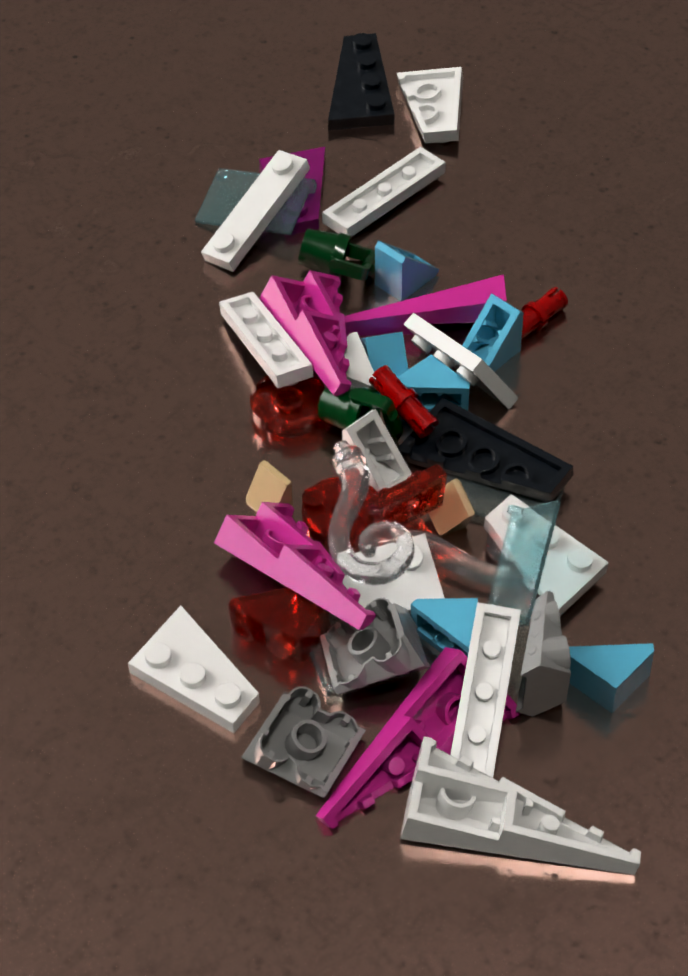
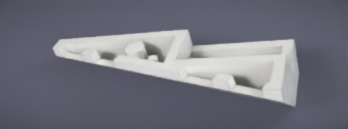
M423 737L406 803L400 839L635 875L640 866L641 851L635 848L630 852L604 839V831L593 825L589 830L565 818V810L504 777L499 781L473 768V760L463 755L458 760L436 748V740Z

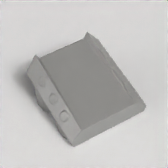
M546 591L534 602L521 671L522 680L516 712L531 717L566 702L571 676L570 649L567 638L562 635L560 613L551 591Z
M378 598L365 607L366 610L374 611L376 616L373 622L364 630H358L341 620L332 625L327 633L320 635L332 687L337 695L366 687L369 684L431 668L426 660L416 629L418 627L406 608L396 603L391 604L386 598Z
M299 686L292 689L289 693L284 691L241 758L324 798L366 729L358 726L356 720L344 711L330 713L322 709L318 694L308 687Z

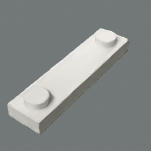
M419 147L323 211L322 223L338 234L341 232L352 237L443 175L446 162L424 148Z
M278 150L203 248L201 254L204 261L233 272L310 170L307 159Z
M253 291L219 302L222 317L277 388L292 386L300 381L314 377L312 363Z
M477 602L451 756L459 760L463 755L473 760V768L493 778L521 610Z

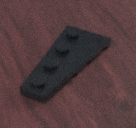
M359 33L344 36L328 117V131L394 125L395 114L376 33Z
M441 398L430 411L439 421L438 426H435V430L422 439L413 430L398 447L405 462L550 503L573 476V465L444 398Z

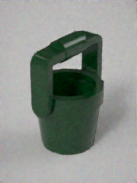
M308 228L301 244L297 263L317 272L339 277L344 275L365 281L375 271V251L350 243L351 235ZM347 256L353 259L363 261L362 265H358L351 262L345 261V259Z
M327 387L323 390L318 404V415L321 421L343 430L371 410L376 409L379 415L382 412L386 428L395 444L398 443L403 434V426L393 401L389 397L379 394L377 390L367 387H350L347 392L339 396H334Z

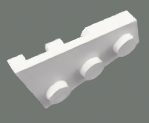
M462 67L398 72V83L424 142L446 143L449 141H459L463 90Z
M415 313L404 323L414 334L411 342L427 355L433 351L435 353L434 357L450 369L454 367L456 373L468 381L471 386L474 387L476 384L507 409H510L519 399L483 359Z
M512 494L485 517L484 529L508 561L518 566L526 577L525 583L532 593H538L541 596L546 591L553 592L560 616L607 572L608 561Z
M425 533L333 559L345 574L342 583L347 590L349 587L357 589L361 595L358 603L364 608L378 598H386L391 604L396 603L406 608L409 614H411V603L416 599L445 598ZM313 603L316 611H326Z
M181 605L128 662L129 671L132 675L232 733L236 732L260 703L259 692Z

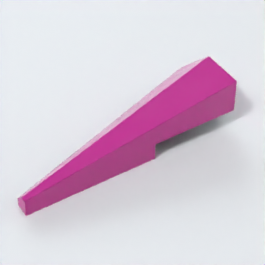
M309 270L303 282L272 275L259 299L312 363L314 371L334 396L347 392L352 384L351 381L347 380L346 376L350 365L349 360L344 356L348 345L344 314L340 313L343 297L338 293V288L341 284V279L339 276Z
M504 274L344 316L346 336L353 332H357L359 336H375L394 332H403V335H414L404 325L413 313L429 324L475 323L491 293L507 302Z
M262 502L256 516L226 515L214 544L358 630H364L373 622L376 616L374 611L366 610L358 603L361 595L357 589L349 587L347 590L342 583L345 574L323 545L318 541H313L306 535L309 528L306 523L302 521L295 522L292 518L295 509L289 503Z
M447 647L442 650L430 666L431 668L425 672L316 814L318 820L328 828L334 829L339 826L337 822L359 809L370 807L376 803L375 799L393 788H401L412 781L424 736L436 740V748L451 755L468 658L461 650ZM508 694L503 721L514 719L520 714L516 712L517 704Z

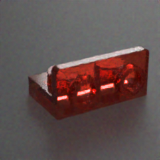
M438 464L424 471H416L406 480L391 488L379 490L369 500L355 506L354 516L372 537L378 540L442 506L447 473Z

